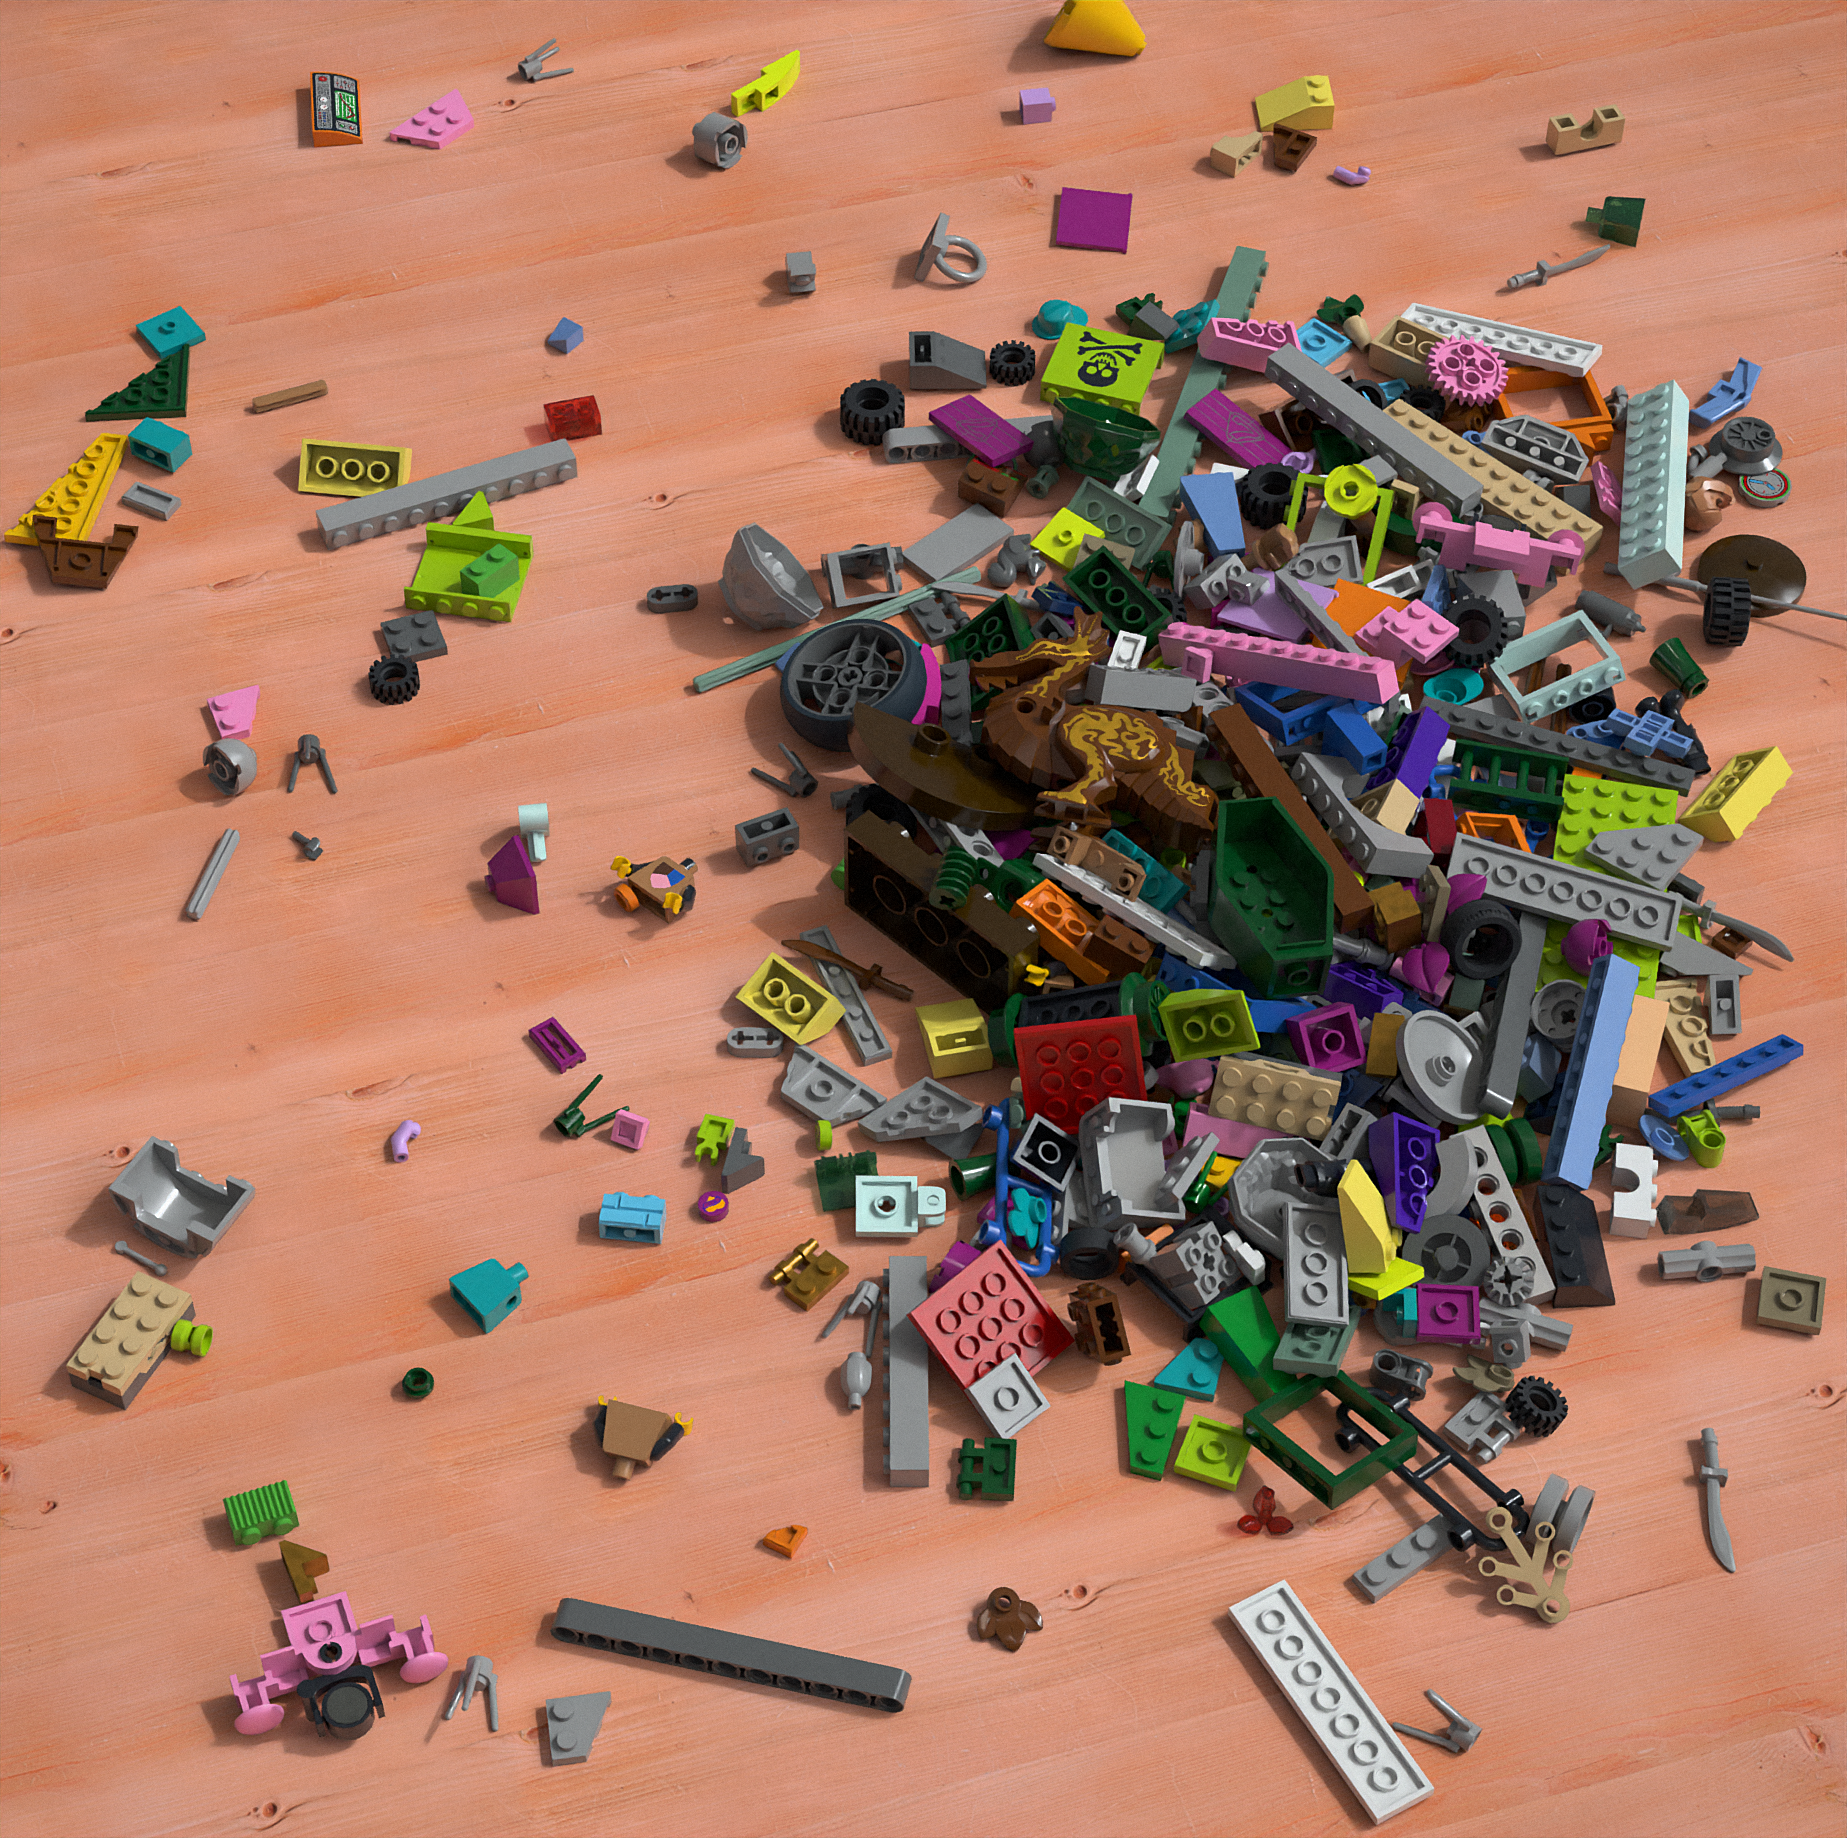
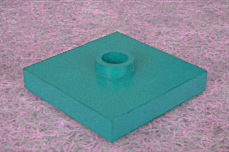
M181 306L136 325L138 334L160 359L179 352L184 344H189L191 347L206 340L205 333Z

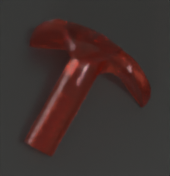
M1266 1485L1257 1492L1253 1500L1252 1507L1258 1516L1244 1515L1237 1522V1527L1241 1531L1253 1535L1259 1534L1263 1525H1266L1270 1535L1277 1536L1287 1534L1294 1529V1525L1286 1517H1272V1513L1276 1509L1275 1492Z

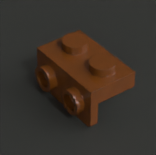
M1455 398L1445 411L1439 424L1450 431L1464 429L1465 432L1476 431L1480 433L1493 413L1492 402L1488 404L1485 401L1483 406L1480 407L1475 401L1473 406L1470 407L1467 401L1460 405L1459 399Z

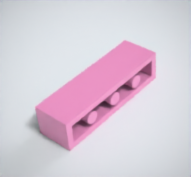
M1190 1102L1183 1130V1146L1185 1147L1195 1136L1201 1138L1213 1132L1220 1140L1213 1150L1218 1155L1228 1158H1234L1235 1156L1246 1158L1260 1140L1283 1138L1286 1136L1293 1138V1136L1298 1135L1208 1115L1210 1105Z

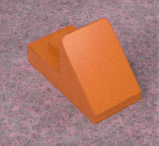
M1611 424L1566 429V431L1574 433L1585 455L1589 459L1587 466H1592L1594 452L1610 450L1614 433Z

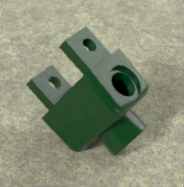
M978 857L977 859L978 867L972 880V886L975 884L984 886L993 895L997 906L1007 914H1009L1014 905L1008 897V892L1020 899L1045 879L1050 880L1063 891L1062 881L1045 877L1041 873L1042 869L1032 864L1033 862L1013 858L1007 859L1000 867H997L983 857ZM985 869H987L988 876L986 879L983 877V871Z

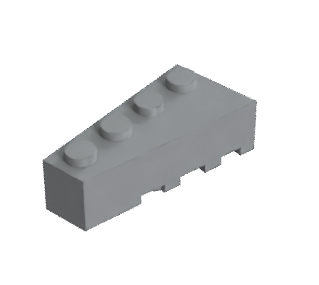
M1090 665L1084 698L1095 701V705H1118L1131 709L1140 707L1142 712L1152 711L1154 713L1157 712V709H1160L1162 713L1174 716L1179 714V711L1185 712L1192 707L1197 680L1163 668L1153 670L1152 668L1144 667L1138 669L1126 666L1121 668L1108 665Z

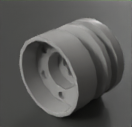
M1569 979L1555 980L1546 984L1537 992L1531 1006V1017L1535 1027L1557 1050L1566 1054H1571L1586 993V989L1580 983Z

